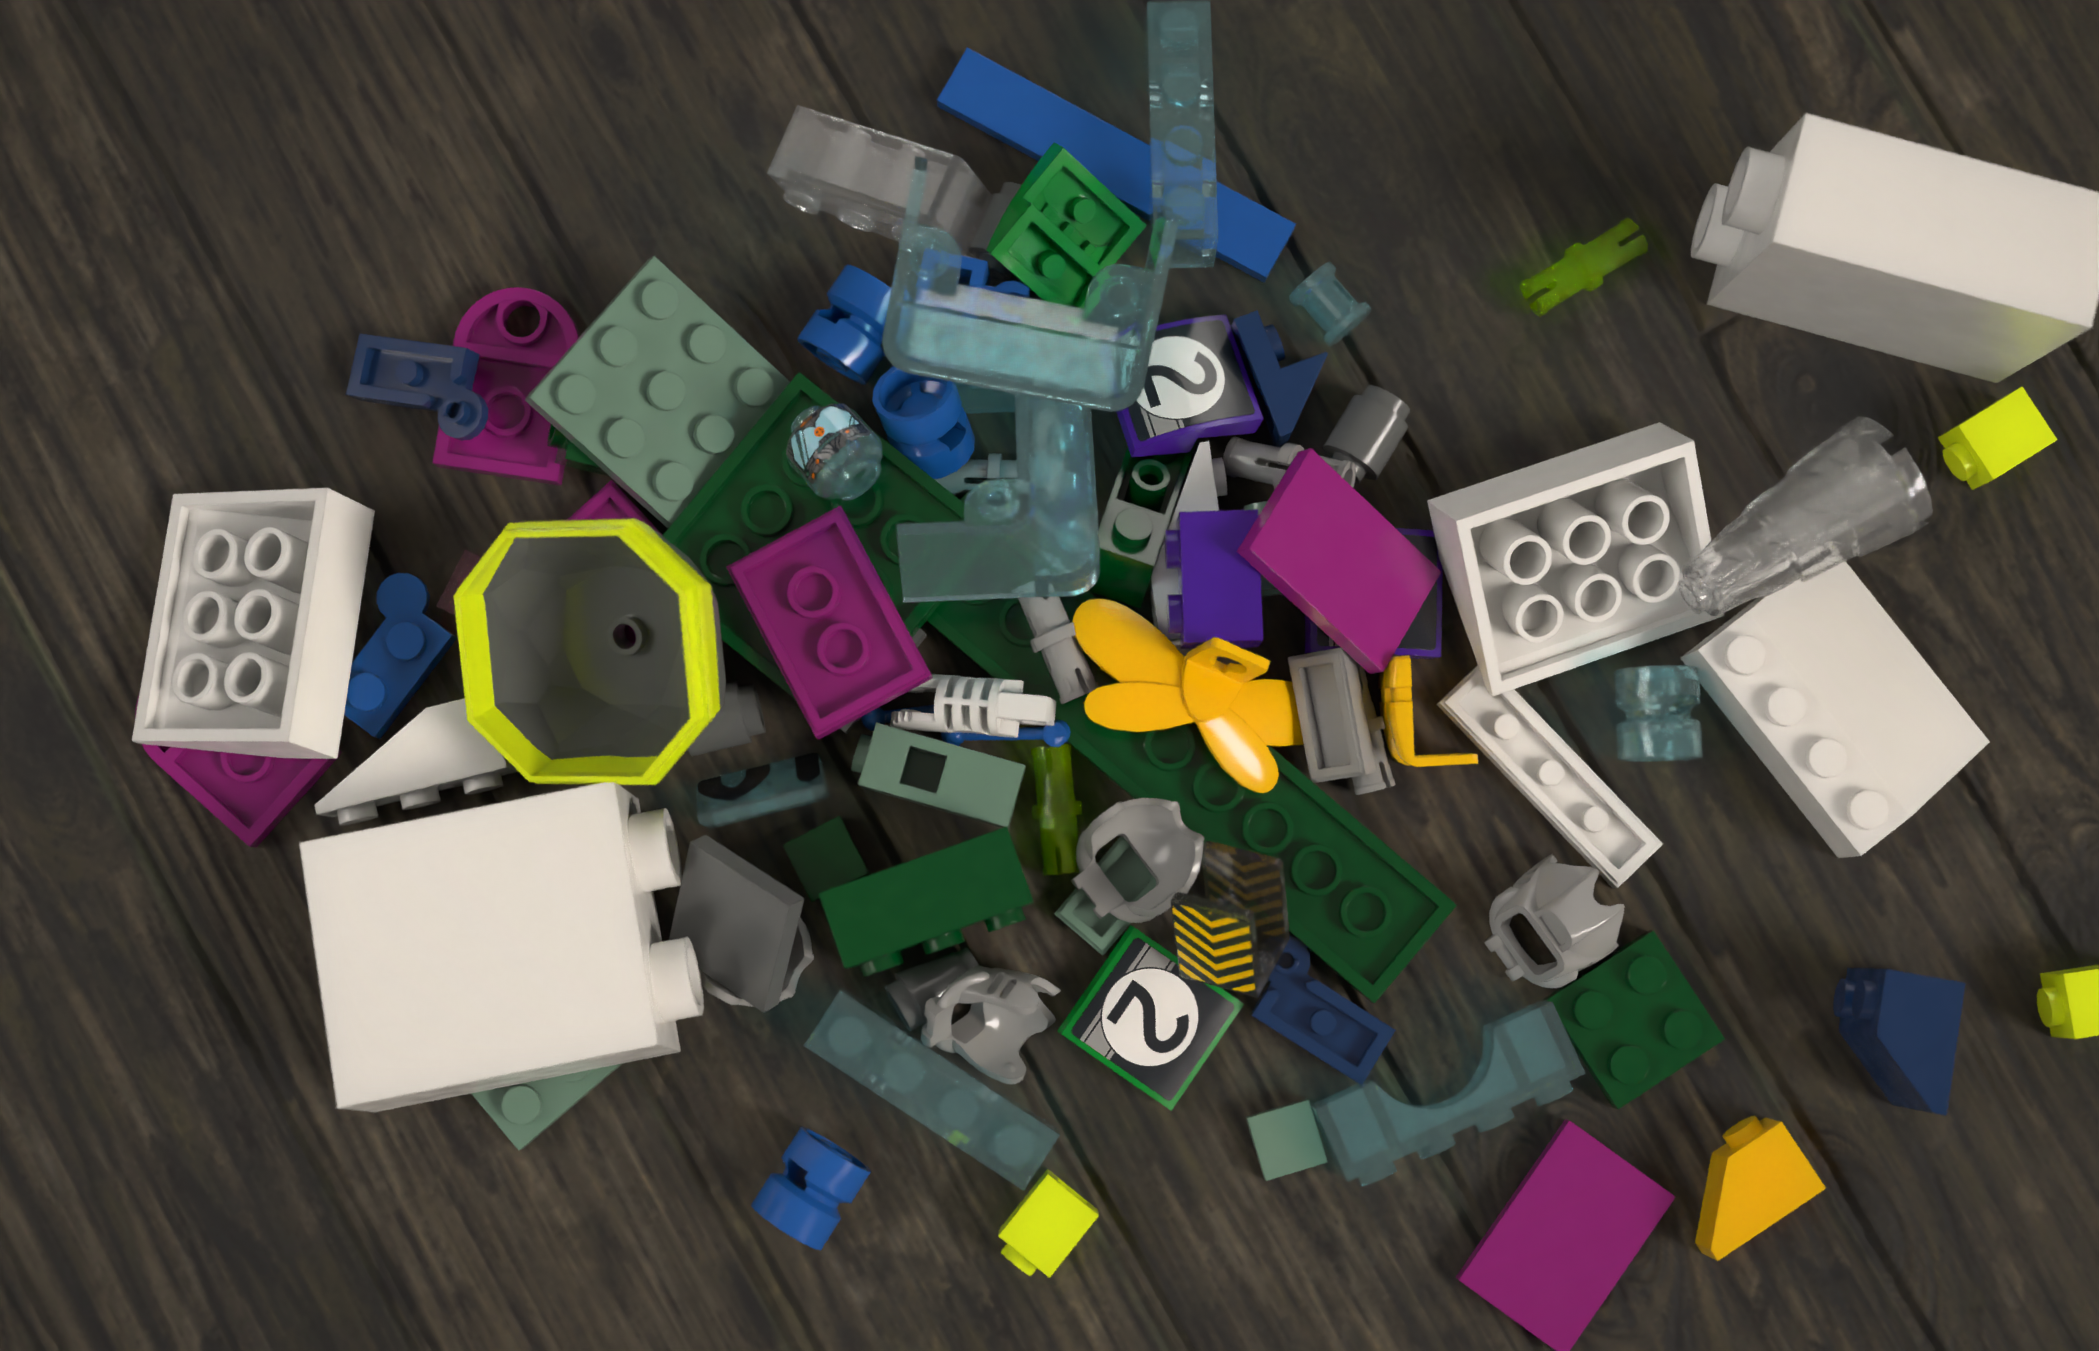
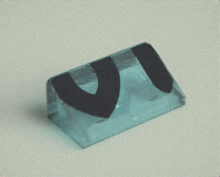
M811 753L702 780L696 787L699 824L705 828L713 829L828 800L827 797L830 796L821 757L818 753Z

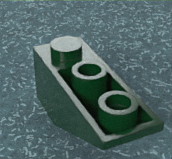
M1195 444L1190 452L1141 457H1131L1127 447L1096 534L1081 584L1089 592L1141 609L1165 537V530L1168 528Z

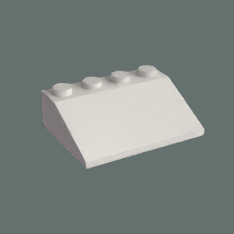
M1660 422L1427 500L1439 559L1488 693L1492 696L1724 616L1694 440Z
M329 488L173 494L132 741L147 745L277 758L337 759L375 511Z
M1831 542L1822 547L1681 657L1684 664L1838 858L1862 856L1914 815L1990 742Z

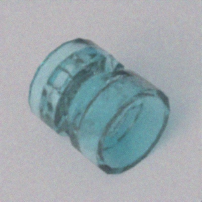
M1677 665L1645 666L1614 671L1615 706L1626 712V719L1616 725L1618 761L1659 762L1703 758L1702 723L1691 716V710L1701 703L1698 667Z

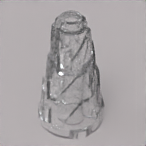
M1857 417L1838 428L1836 432L1793 465L1785 477L1746 505L1738 518L1727 525L1700 553L1683 565V579L1678 581V589L1682 598L1695 613L1700 614L1706 611L1711 616H1718L1751 599L1771 595L1798 580L1804 583L1856 556H1865L1915 533L1929 524V522H1924V520L1932 516L1931 497L1919 468L1906 448L1890 456L1880 445L1894 436L1881 424L1868 417Z

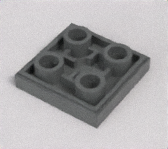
M703 835L691 841L689 845L669 940L689 937L695 951L699 970L764 1013L779 1004L804 898L707 835Z

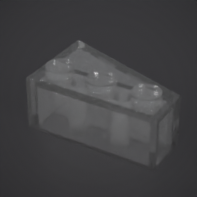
M797 105L767 172L785 191L783 199L790 205L811 214H818L819 209L837 216L839 220L853 228L865 232L873 231L923 253L925 247L976 258L968 249L992 196L959 156Z

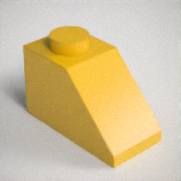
M1750 1116L1729 1128L1722 1136L1726 1144L1712 1152L1695 1244L1702 1254L1719 1261L1826 1189L1781 1121L1763 1118L1759 1121L1756 1116Z

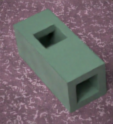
M876 723L872 736L861 734L851 771L861 773L858 785L863 789L999 828L1007 827L1008 829L1026 770V766L1020 763L880 723Z

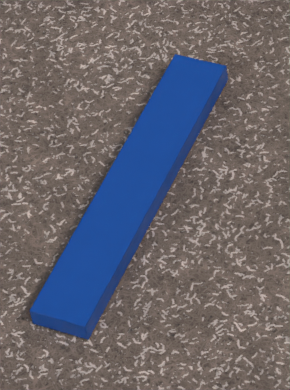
M968 47L937 99V106L940 109L1037 161L1042 158L1053 142L1065 148L1132 212L1264 283L1294 231L1296 224Z

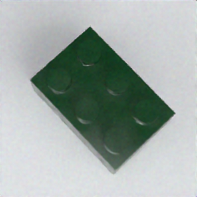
M1007 827L818 893L844 969L860 966L864 977L903 964L904 960L900 951L916 945L923 944L927 955L965 942L961 929L985 922L990 933L1024 921L1026 918L1022 908L1034 904Z

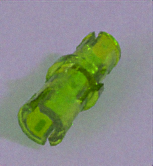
M1624 218L1619 224L1586 245L1577 242L1564 251L1565 257L1548 266L1529 279L1522 280L1519 285L1524 299L1529 298L1545 287L1549 288V292L1529 304L1531 310L1539 317L1547 314V311L1583 288L1591 292L1603 284V276L1635 257L1647 253L1648 245L1643 234L1623 247L1618 245L1620 241L1640 229L1637 224L1630 218Z
M1063 744L1059 747L1050 746V748H1045V746L1030 748L1031 755H1033L1038 804L1031 806L1032 818L1039 819L1044 869H1042L1043 876L1079 873L1076 863V847L1079 840L1076 815L1082 814L1081 801H1075L1070 756L1072 751L1071 744Z

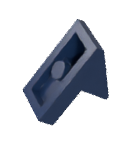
M1258 310L1235 318L1231 330L1273 445L1279 447L1287 443L1328 352L1280 368L1278 362L1285 360V352L1279 334L1273 324L1264 327Z

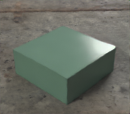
M1305 1098L1245 1117L1265 1181L1328 1162L1309 1099Z

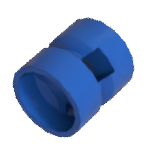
M845 265L827 292V297L831 304L828 310H815L797 340L807 351L835 371L857 383L866 385L885 356L881 347L884 340H896L912 315L911 305L900 294L876 277L852 265Z
M924 358L907 360L893 366L879 378L873 389L872 401L890 445L933 479H940L955 473L968 462L974 451L975 437L948 367L936 360Z
M801 1126L781 1157L786 1169L783 1173L770 1174L751 1206L764 1219L784 1233L813 1249L821 1251L841 1220L837 1209L839 1203H851L871 1170L863 1162L831 1140L809 1128Z

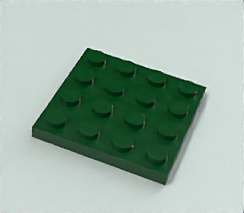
M798 372L663 534L665 539L692 560L711 585L718 603L721 639L794 699L795 697L726 568L728 565L841 505L913 638L998 534L995 527L868 426L866 427L871 434L855 439L850 444L842 447L843 449H840L838 453L834 454L824 464V469L818 473L817 480L811 484L786 454L789 438L796 427L817 409L829 404L839 403L800 372ZM801 430V431H802L803 442H804V446H805V451H806V455H807V460H809L808 452H807V447H806V442H805L804 430ZM797 431L795 433V437L799 453L801 456V460L805 469L806 465L804 461L799 431ZM836 433V434H834L832 437H830L829 439H827V440L818 448V452H819L829 441H831L832 439H834L836 436H838V435L841 434V433Z

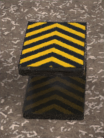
M1206 841L1203 845L1202 854L1206 899L1181 892H1176L1171 899L1180 977L1258 998L1290 940L1284 865L1282 860L1276 857Z

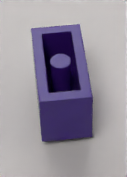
M1258 510L1179 512L1176 520V530H1165L1166 569H1178L1179 594L1167 595L1168 633H1180V649H1194L1213 637L1225 640L1240 648L1258 647L1263 641L1261 573L1237 552L1258 518Z

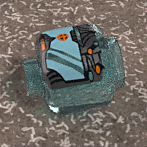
M840 403L829 404L822 408L816 405L801 412L791 425L792 435L786 447V456L790 466L815 494L826 500L840 498L845 501L852 500L868 491L877 481L882 470L880 464L883 455L882 442L853 409Z

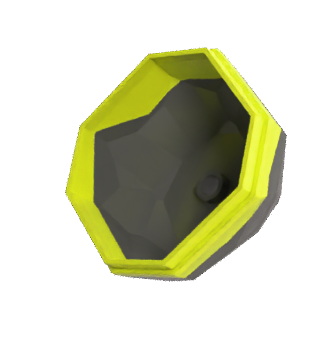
M636 519L510 522L454 594L467 721L529 782H535L536 784L617 783V785H656L724 706L726 677L718 603L712 587L687 555L642 521ZM626 624L635 631V644L631 643L625 635Z

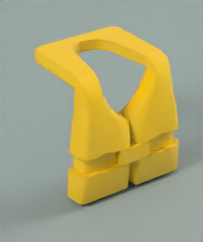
M1410 655L1392 657L1384 672H1379L1378 689L1381 688L1382 702H1379L1380 713L1383 716L1386 727L1383 731L1391 757L1400 764L1414 767L1478 764V754L1473 753L1414 755Z

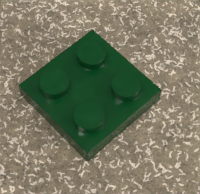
M1654 930L1646 931L1577 976L1576 980L1542 999L1605 1097L1615 1109H1620L1725 1040Z

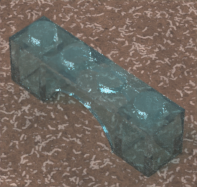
M1210 1L1147 2L1144 45L1150 135L1149 220L1151 268L1214 267L1218 244Z
M846 989L838 992L804 1044L806 1048L1023 1191L1060 1136L1058 1128L1008 1095L994 1089L926 1046L898 1023Z
M1540 1000L1483 1026V1051L1480 1064L1469 1083L1460 1092L1447 1100L1431 1105L1405 1104L1390 1097L1375 1082L1366 1079L1362 1085L1357 1083L1310 1105L1340 1176L1347 1182L1358 1177L1361 1186H1365L1396 1172L1397 1169L1393 1161L1417 1151L1420 1159H1424L1449 1149L1456 1144L1452 1134L1475 1124L1479 1132H1484L1510 1121L1515 1117L1511 1107L1534 1097L1537 1105H1543L1573 1091L1570 1081L1584 1075L1585 1072L1553 1002Z

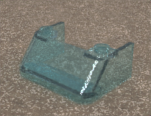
M915 156L883 331V349L888 360L897 369L910 374L1097 410L1119 411L1132 405L1139 398L1144 387L1179 221L1172 208L1158 204L1145 268L1127 264H1113L1101 269L1089 284L1084 309L960 285L958 280L962 258L959 245L954 237L941 228L918 224L927 175L928 158Z
M986 333L896 337L898 364L907 360L924 358L936 360L948 367L966 414L1015 412L1018 478L988 480L975 486L965 499V522L897 524L903 602L1074 596L1092 588L1100 575V545L1091 402L1088 396L1019 341L1005 334Z

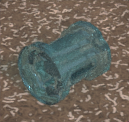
M1331 262L1325 263L1307 277L1291 293L1288 299L1294 307L1302 305L1326 332L1323 340L1329 347L1348 335L1372 310L1366 302L1358 303L1335 277L1336 268Z

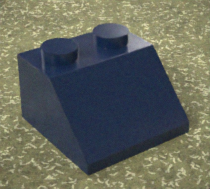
M1847 968L1846 979L1839 980L1833 1001L1834 1015L1840 1017L1839 1033L1893 1106L1947 1116L1965 983L1890 969Z

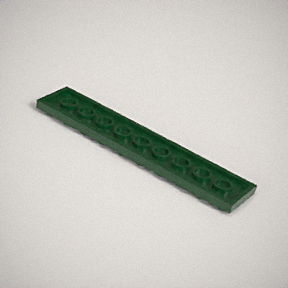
M969 490L961 501L995 527L998 534L926 622L991 678L1022 680L1024 682L1023 694L1048 696L1056 701L1055 720L1058 719L1066 722L1071 731L1067 743L1132 799L1157 798L1178 802L1184 825L1204 837L1202 858L1208 864V845L1281 863L1283 867L1288 932L1300 940L1312 953L1368 1001L1375 1004L1455 909L1457 904L1271 746L1266 745L1276 761L1279 773L1278 781L1269 792L1256 793L1239 785L1221 768L1208 749L1195 722L1165 730L1146 732L1112 730L1094 723L1086 715L1084 701L1089 693L1061 704L1059 700L1060 695L1041 651L1034 653L1029 642L1035 637L1011 585L1034 575L1035 577L1038 573L1045 570H1050L1052 581L1070 623H1072L1075 611L1082 603L1097 598ZM1082 649L1093 677L1100 687L1119 683L1104 672Z

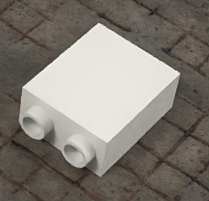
M1805 113L1770 152L1746 147L1735 167L1729 187L1717 183L1713 184L1706 196L1696 224L1691 246V257L1717 264L1707 305L1998 383L2091 329L2099 299V192Z
M599 783L300 843L337 1108L379 1112L681 1052L676 1020L703 1014L702 983L693 945L689 937L662 942L654 894L655 890L680 886L682 881L680 853L672 819L666 808L641 813L639 799L621 785H617V783Z

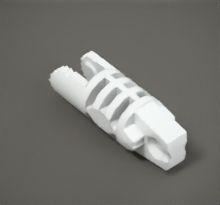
M932 674L933 678L908 692H936L934 713H921V711L902 709L892 712L890 724L891 727L897 729L975 733L1017 738L1019 724L1054 726L1056 701L1048 696L1023 694L1024 682L1022 680Z

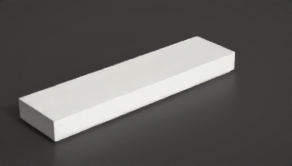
M1478 665L1437 703L1438 707L1593 868L1599 869V874L1612 888H1618L1663 845L1514 689L1495 696L1489 694Z

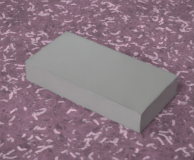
M1341 647L1288 657L1310 780L1313 783L1377 772L1357 662Z

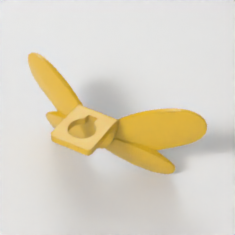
M1099 598L1090 599L1082 603L1075 611L1072 622H1074L1075 637L1079 645L1104 672L1119 682L1098 687L1087 695L1084 701V709L1091 721L1108 729L1130 732L1165 730L1195 722L1214 758L1221 768L1239 785L1256 793H1266L1273 789L1278 781L1279 773L1276 761L1266 745L1282 747L1297 746L1304 743L1293 683L1284 680L1254 679L1267 672L1270 664L1269 660L1216 637L1209 639L1190 650L1186 656H1183L1177 647L1152 623L1137 612L1116 601ZM1217 656L1230 658L1241 664L1229 663L1226 665L1217 661Z

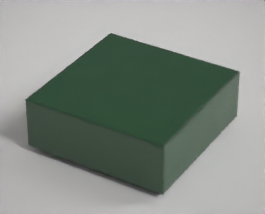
M841 816L782 845L811 902L820 899L818 893L855 881L870 873Z

